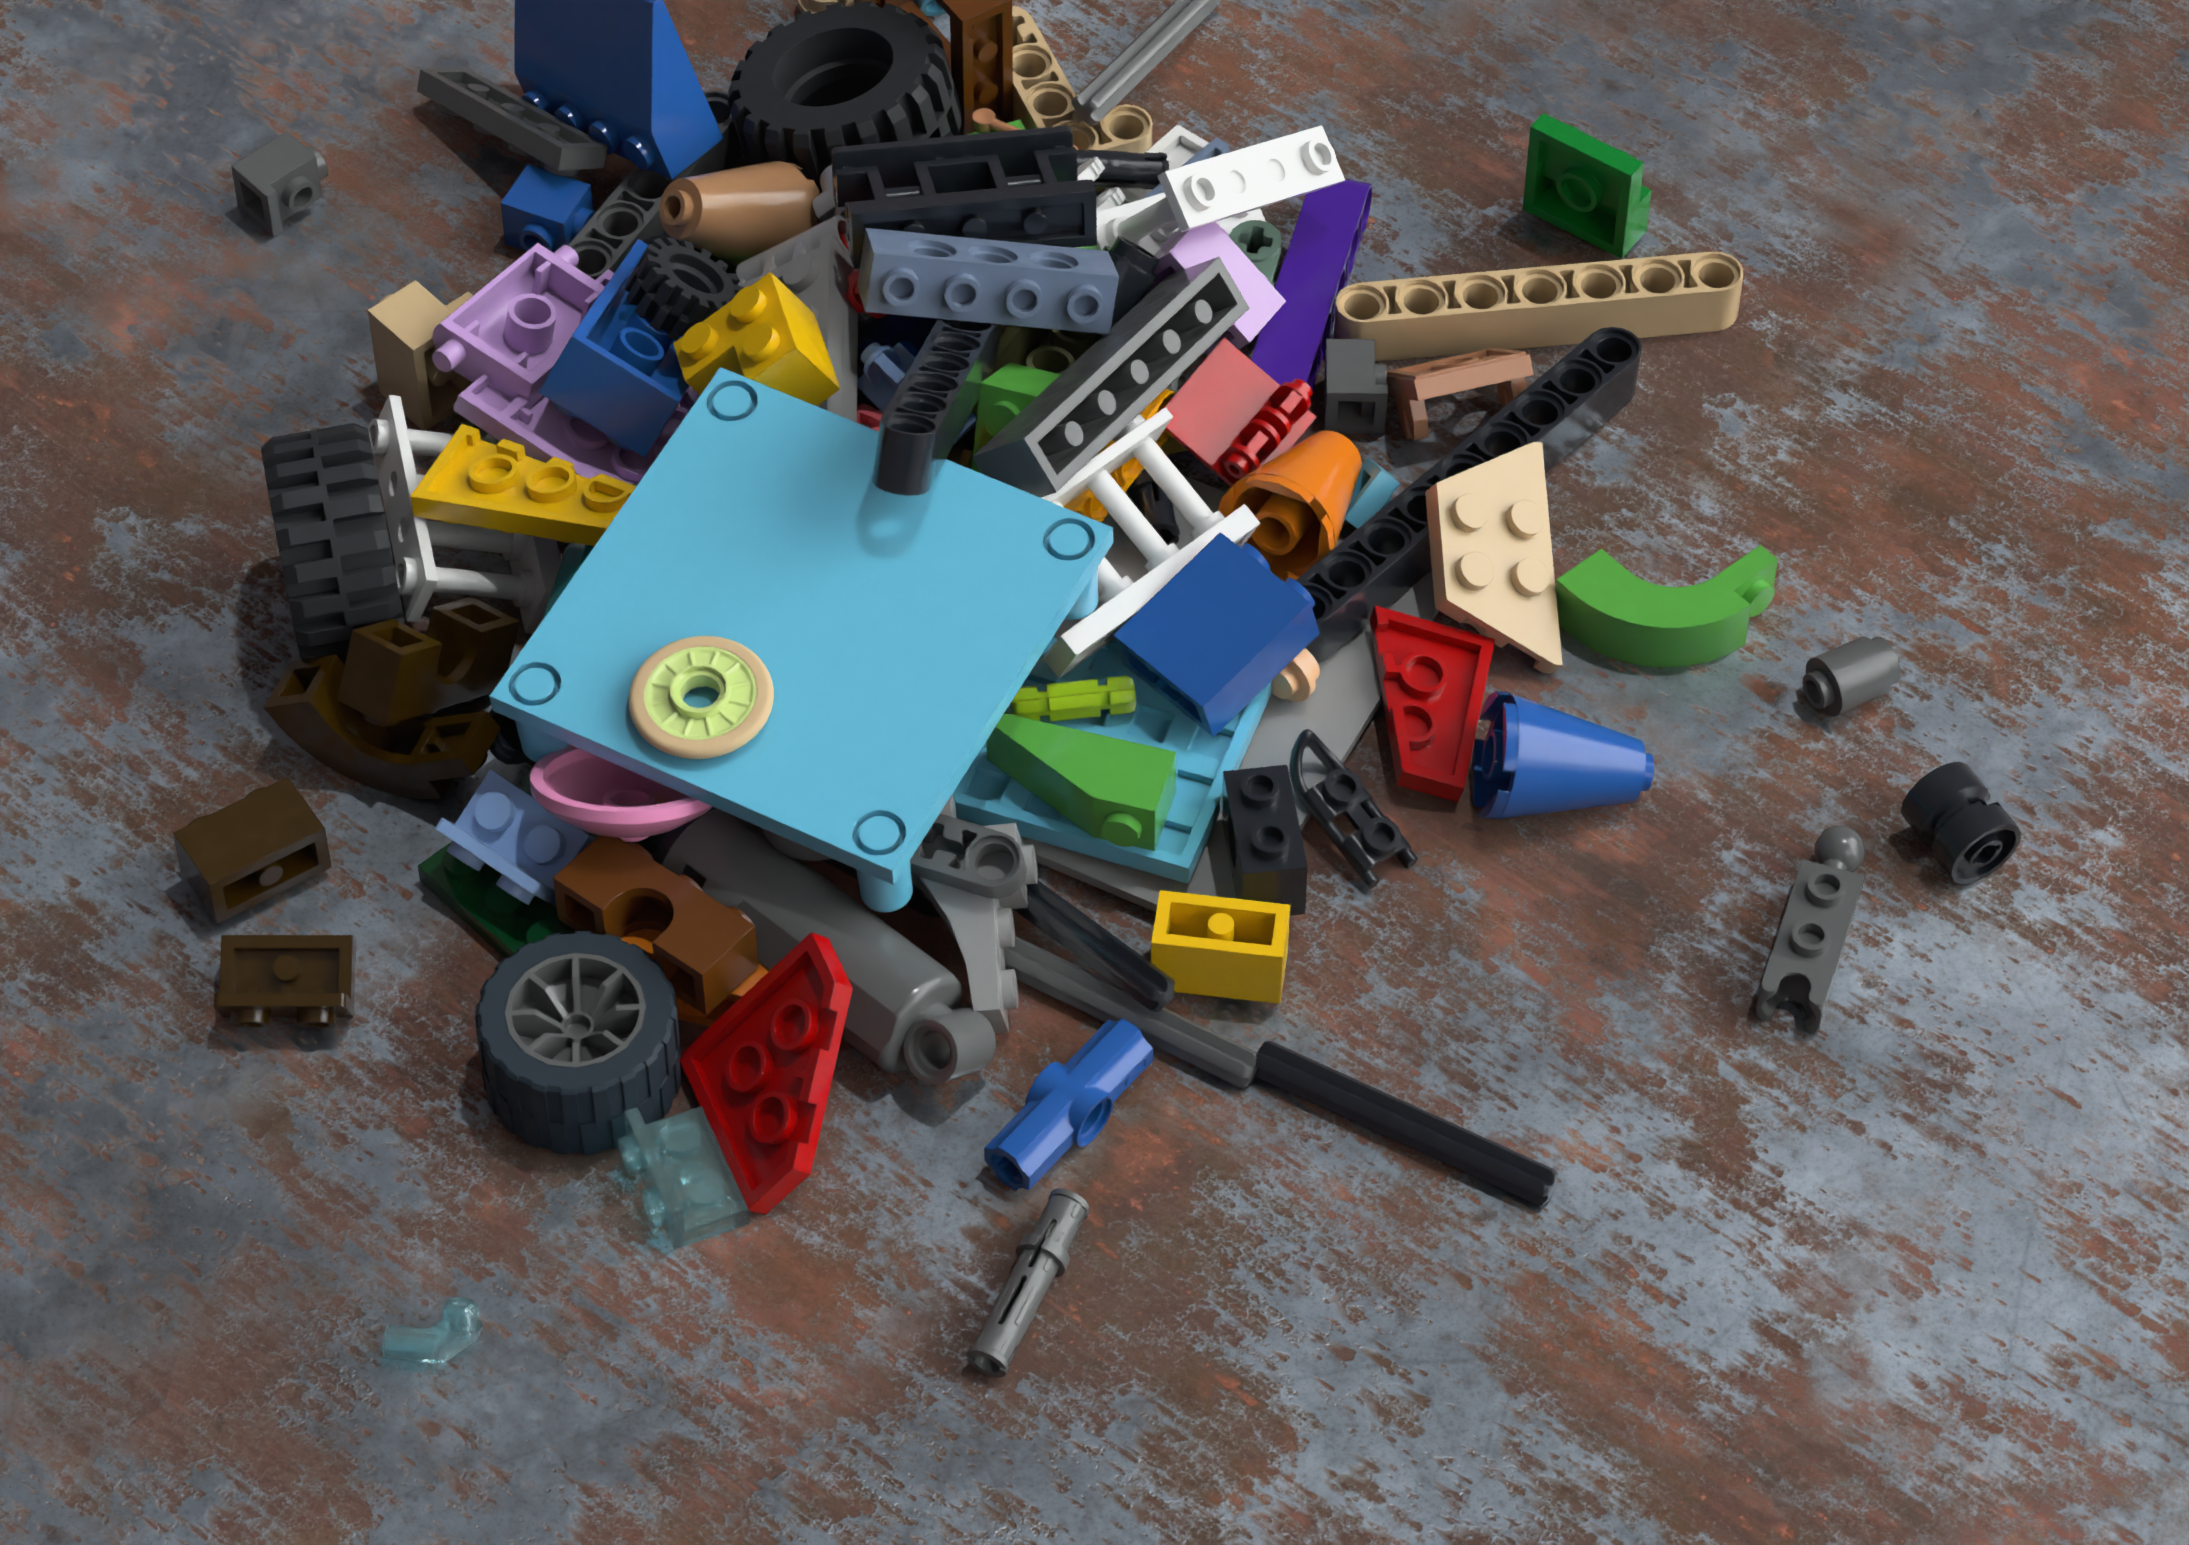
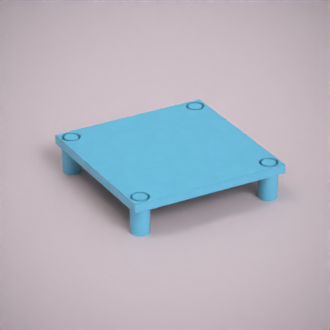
M720 367L490 695L492 709L515 720L522 750L530 760L538 762L551 752L573 745L855 868L863 902L869 908L878 912L896 911L906 905L912 896L913 886L910 859L1064 619H1082L1090 615L1097 607L1099 599L1098 566L1114 543L1113 527L947 459L930 490L926 493L906 496L885 492L872 483L878 431ZM694 636L722 637L749 648L765 664L770 673L774 688L771 713L759 733L735 751L708 759L676 757L655 748L638 732L629 711L630 686L636 672L645 660L657 650L672 642ZM696 687L685 695L683 701L691 707L703 708L713 704L717 700L719 693L710 687Z

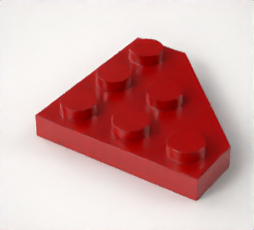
M813 932L808 934L681 1053V1058H679L747 1210L762 1215L770 1212L811 1174L853 990L829 938Z

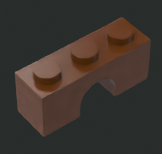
M599 835L553 877L558 919L574 930L591 931L592 934L599 935L610 934L620 938L630 932L641 929L661 931L662 933L652 942L654 960H657L665 970L668 982L672 983L675 996L706 1016L759 967L756 928L750 918L740 909L734 906L726 907L704 893L700 886L690 877L684 874L676 875L657 863L642 846L636 843H626L618 837Z

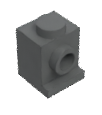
M288 131L231 165L238 207L273 238L283 232L282 221L297 212L305 210L322 197L320 180L328 176V167L321 154L312 146L305 147Z
M1356 338L1326 339L1324 431H1334L1342 434H1385L1388 385H1386L1387 370L1386 364H1375V340Z

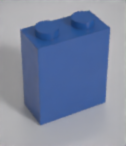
M1220 532L1114 634V638L1124 665L1214 738L1320 632L1312 610L1315 606V601L1310 593L1296 580L1288 578L1284 582L1273 574L1266 559L1253 546L1244 542L1239 547Z

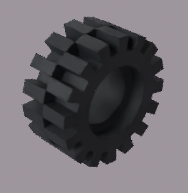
M666 237L664 242L658 238L648 245L627 280L625 291L629 292L626 297L629 304L638 305L635 312L640 318H651L652 321L649 326L656 331L663 327L669 331L668 338L677 341L680 336H684L690 327L696 323L703 322L730 302L744 287L738 286L740 279L735 273L725 272L728 268L726 263L722 260L714 262L709 258L712 254L711 252L702 248L699 253L694 250L693 243L683 240L679 246L675 238Z

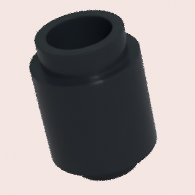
M1119 235L1111 247L1105 245L1103 251L1109 252L1119 275L1111 328L1147 295L1157 278L1153 271L1160 261L1149 251Z

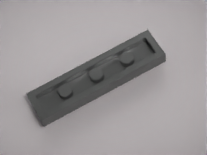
M466 67L420 69L417 92L437 102L438 110L471 121L473 123L472 128L479 133L503 139L508 142V149L514 153L535 157L544 163L543 168L546 171L560 176L572 177L577 176L580 169L604 168L608 149L606 144Z

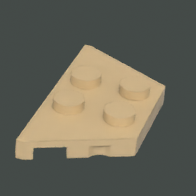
M1532 442L1439 481L1425 492L1435 608L1459 623L1472 625L1480 635L1495 639L1494 644L1500 648L1507 643L1512 644L1536 659L1533 668L1542 673L1552 674L1563 666L1543 447L1541 442Z

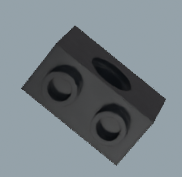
M1287 765L1223 771L1221 820L1236 899L1290 905V916L1305 914L1308 865Z

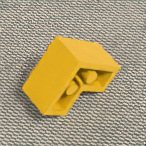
M771 272L767 273L753 285L741 289L730 302L703 322L696 323L690 327L684 336L673 343L684 380L699 395L702 394L720 367L815 406L820 405L840 390L815 314Z

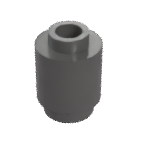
M1862 636L1809 659L1806 664V675L1803 677L1802 684L1804 693L1811 705L1816 709H1821L1827 715L1835 717L1887 694L1890 691L1891 685L1899 681L1901 669L1894 649L1884 638L1875 637L1870 639Z

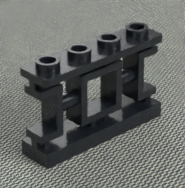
M1069 126L835 147L831 151L833 198L838 207H845L846 236L848 241H850V258L854 269L860 268L865 228L1072 248L1097 246L1096 189L1092 179L1078 180L1077 150L1073 147V134Z

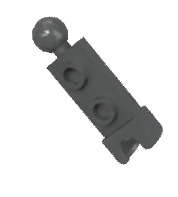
M1832 826L1821 833L1814 847L1815 858L1818 863L1804 859L1801 860L1759 990L1756 1015L1761 1021H1769L1773 1017L1775 1009L1781 1003L1794 1002L1800 1005L1806 1013L1804 1030L1807 1033L1815 1034L1821 1028L1865 879V875L1854 873L1865 858L1864 841L1857 831L1848 826Z

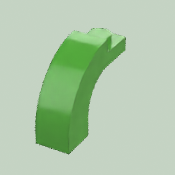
M1759 545L1718 575L1703 583L1685 587H1668L1656 585L1638 578L1603 549H1600L1556 579L1555 589L1559 626L1592 650L1630 664L1657 668H1675L1713 661L1745 645L1749 617H1755L1763 612L1774 597V581L1778 559L1763 546Z

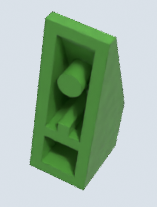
M1003 714L986 741L988 761L1092 837L1108 840L1122 847L1135 846L1155 851L1176 793L1175 751L1011 714Z

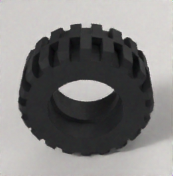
M857 1L856 6L844 7L842 3L826 5V10L812 14L809 10L796 15L795 21L786 26L780 23L768 31L766 40L763 42L757 40L747 50L745 61H739L728 90L730 114L747 166L772 161L793 163L802 168L799 171L806 179L814 180L820 190V194L822 193L820 176L832 164L831 151L833 148L944 137L949 132L957 136L962 122L960 116L961 106L943 43L938 33L929 27L926 21L914 13H907L899 6L887 3L883 8L878 7L872 1Z
M355 423L272 437L261 447L270 506L300 660L337 655L345 664L353 630L390 619L405 625L368 428Z

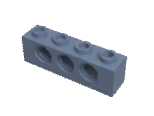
M865 228L857 287L865 312L1110 334L1119 275L1109 252L1103 250Z

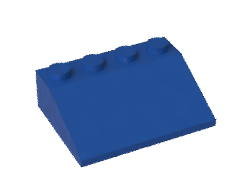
M515 0L514 73L524 92V95L521 97L522 99L608 146L607 154L614 153L632 161L640 169H650L670 179L676 177L724 139L663 0Z

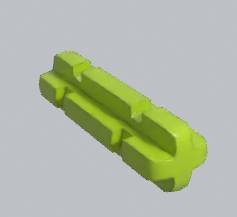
M1127 675L1107 677L1106 684L1098 685L1097 679L1046 684L1045 691H1037V685L1022 686L1010 703L1012 715L1040 721L1041 716H1049L1050 722L1100 717V710L1109 709L1110 715L1129 714L1135 711L1136 690L1132 677Z

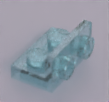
M702 1106L646 1125L637 1107L624 1111L627 1136L617 1139L624 1167L630 1177L640 1174L646 1189L640 1191L647 1219L653 1229L663 1226L673 1250L750 1224L749 1209Z

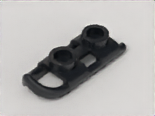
M1310 729L1303 730L1295 741L1290 756L1289 774L1293 789L1301 803L1368 888H1374L1379 882V878L1372 871L1373 867L1394 855L1397 856L1406 869L1413 866L1418 857L1411 850V845L1401 834L1398 826L1388 816H1384L1373 802V797L1362 785L1359 777L1350 768H1346ZM1308 747L1330 772L1325 780L1310 789L1307 788L1302 773L1303 752ZM1341 815H1345L1357 830V832L1347 838L1334 823L1335 818Z

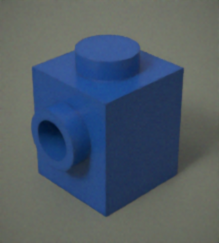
M527 164L500 203L505 244L528 251L537 243L553 253L561 246L569 245L596 213L593 211L590 184L566 176L552 174Z

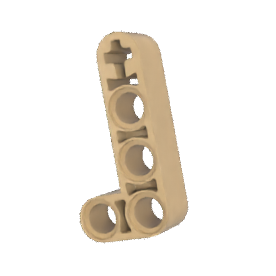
M1012 6L1013 121L1020 119L1025 129L1069 126L1073 134V144L1079 150L1128 151L1134 153L1148 151L1152 147L1153 123L1151 116L1146 110L1138 106L1128 104L1117 105L1094 126H1089L1085 121L1077 123L1073 119L1072 113L1075 112L1071 101L1076 96L1032 16L1026 10L1018 6ZM1095 187L1096 193L1105 191L1106 187Z

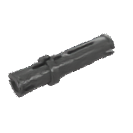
M1062 1188L1051 1191L1048 1197L1049 1200L1032 1233L1021 1237L1015 1251L1018 1260L1002 1291L996 1298L994 1306L973 1346L967 1352L968 1362L979 1372L995 1378L1004 1377L1007 1374L1008 1366L1030 1324L1033 1322L1035 1314L1054 1277H1060L1065 1273L1070 1263L1068 1250L1083 1221L1090 1213V1210H1088L1089 1204L1077 1193Z

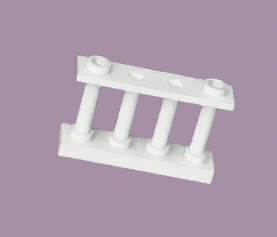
M1321 125L1163 172L1158 175V179L1164 193L1097 212V246H1095V249L1103 250L1105 245L1111 247L1119 235L1154 255L1178 230L1184 232L1214 222L1230 235L1233 228L1242 222L1249 220L1266 222L1260 209L1262 207L1337 185L1345 181V178L1337 162L1334 149L1330 145Z
M389 395L379 418L371 420L368 432L375 458L396 564L399 594L402 595L406 620L411 622L420 621L433 592L512 600L514 606L520 608L525 633L533 634L544 618L561 564L557 540L536 536L528 537L524 534L504 533L499 530L463 524H449L415 517L410 496L425 475L416 474L413 454L438 457L454 434L407 429L401 396ZM489 433L486 438L481 437V440L495 445L500 442ZM431 546L502 553L503 558L510 561L512 575L435 567Z
M1166 407L1147 421L1141 414H1138L1113 438L1114 444L1092 458L1058 492L1041 497L1064 507L1087 489H1090L1148 560L1145 568L1149 573L1134 583L1129 576L1121 578L1105 557L1098 566V590L1102 593L1098 600L1102 603V606L1082 619H1064L1054 635L1057 641L1043 658L1058 678L1115 639L1114 634L1217 534L1221 532L1240 547L1260 525L1258 519L1245 504L1226 518L1219 510L1213 513L1156 444V440L1173 418ZM1135 457L1193 527L1194 530L1190 535L1194 540L1181 550L1174 543L1167 545L1112 478L1110 473Z

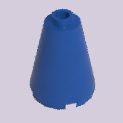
M1495 691L1488 696L1479 720L1491 722L1485 740H1474L1471 766L1474 806L1484 807L1479 813L1480 818L1497 820L1634 803L1641 791H1648L1650 789L1654 775V758L1651 753H1645L1642 740L1509 692Z

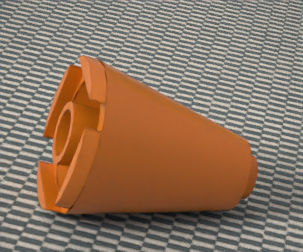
M1319 431L1236 481L1223 495L1218 510L1226 518L1245 504L1260 522V525L1245 543L1250 544L1261 553L1268 562L1270 571L1285 582L1288 578L1297 580L1336 547L1361 471L1362 461L1360 453L1356 446L1344 435L1334 431Z

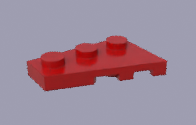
M1375 605L1369 621L1396 783L1401 787L1459 802L1465 787L1495 639Z

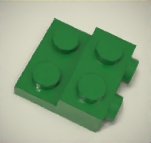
M1542 113L1530 126L1523 210L1622 259L1647 231L1652 190L1642 185L1644 162L1630 156L1628 153L1579 131L1574 126L1567 125L1545 113Z

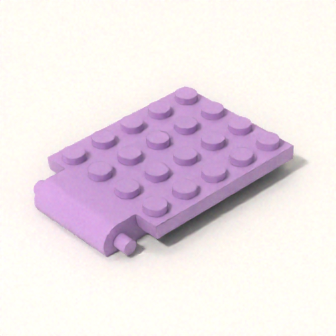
M537 243L434 328L433 343L436 351L432 354L433 363L442 372L447 373L453 369L472 382L469 387L458 395L453 410L499 441L504 438L524 445L526 456L545 463L553 456L574 463L575 474L589 479L602 473L629 484H637L646 474L700 395L691 386L688 388L644 458L633 450H625L614 445L604 432L581 418L571 417L562 413L554 406L550 399L538 393L572 334L614 273L608 269L594 280L575 267L579 263V257L570 246L563 245L553 253Z

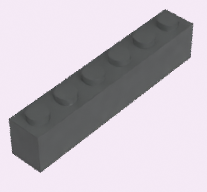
M1220 256L1168 275L1111 328L1110 334H1104L973 456L982 474L1040 498L1058 492L1250 309Z

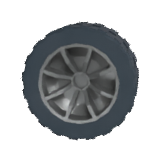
M575 931V933L552 934L545 936V939L537 942H529L518 948L517 952L509 958H504L494 968L495 972L489 979L485 980L480 990V1001L476 1004V1034L484 1089L487 1091L488 1103L493 1113L500 1117L502 1125L508 1131L522 1137L525 1143L536 1148L550 1149L552 1153L566 1155L569 1153H583L584 1155L598 1154L602 1150L617 1149L625 1146L632 1139L644 1136L654 1128V1124L661 1117H665L672 1107L674 1095L679 1092L681 1084L680 1069H682V1065L679 1059L681 1058L676 996L672 983L668 982L665 970L657 960H652L644 949L636 944L624 942L620 937L610 934H592L591 931Z

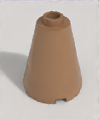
M772 161L677 179L667 186L661 197L659 216L662 227L669 236L681 242L683 240L691 242L694 248L700 251L704 248L712 253L711 256L737 267L741 262L822 223L818 219L812 205V200L820 195V190L814 180L805 178L799 171L802 169L793 163Z

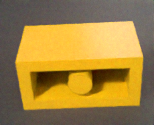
M1160 890L1151 941V963L1174 979L1175 992L1280 1004L1288 954L1290 905Z

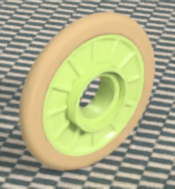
M716 636L688 637L660 648L640 666L630 686L629 711L632 721L641 736L660 751L687 759L714 758L742 747L763 728L773 706V682L762 660L744 645ZM696 687H710L719 693L717 700L713 704L703 708L691 707L683 701L685 695Z

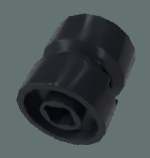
M1962 762L1947 763L1922 777L1909 790L1903 800L1901 814L1921 841L1932 846L1931 851L1934 857L1953 881L1967 884L1985 878L2000 868L2018 847L2021 831L1999 802L1989 804L1990 793L1968 764Z

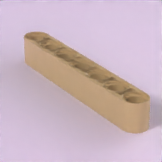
M1701 252L1355 283L1340 290L1336 297L1334 339L1356 338L1375 340V362L1458 355L1492 347L1513 350L1580 344L1592 333L1607 327L1623 328L1632 332L1638 338L1715 332L1727 329L1734 324L1738 317L1743 267L1736 258L1723 252Z

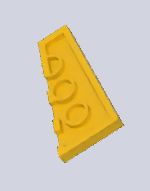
M461 424L413 491L410 499L415 517L439 520L449 524H463L499 530L504 533H518L554 539L564 543L595 546L636 486L602 473L590 479L575 474L574 463L554 456L546 463L526 456L524 445L504 438L495 445L481 440L479 429Z

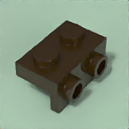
M221 935L219 993L214 994L213 1007L222 1017H230V1025L234 1027H269L270 1017H297L296 1025L300 1027H335L337 1017H354L356 939L353 935Z

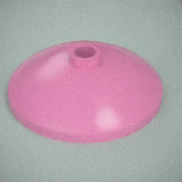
M573 745L544 756L533 766L530 773L531 794L551 815L587 832L608 837H618L625 842L641 841L649 836L671 831L705 814L713 807Z

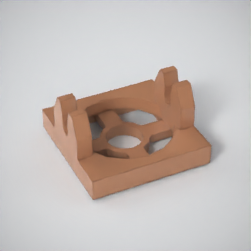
M1492 347L1387 371L1386 385H1388V396L1395 397L1398 417L1405 439L1412 438L1415 441L1429 437L1425 399L1496 384L1503 408L1527 388L1525 377L1534 374L1530 354H1526L1525 351Z

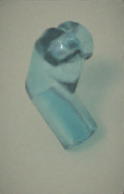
M467 1297L451 1298L446 1302L442 1310L443 1318L428 1329L388 1324L383 1336V1358L428 1364L447 1362L477 1341L483 1325L480 1319H478L480 1314L479 1305L473 1299Z

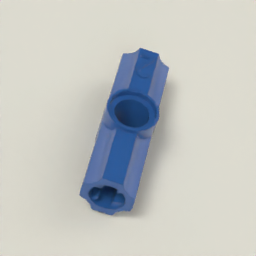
M1123 1018L1120 1021L1108 1020L1065 1065L1056 1061L1043 1069L1027 1094L1025 1106L984 1148V1161L992 1168L999 1181L1015 1191L1019 1188L1030 1190L1074 1143L1084 1147L1098 1136L1109 1120L1114 1101L1153 1061V1047L1145 1040L1141 1030Z

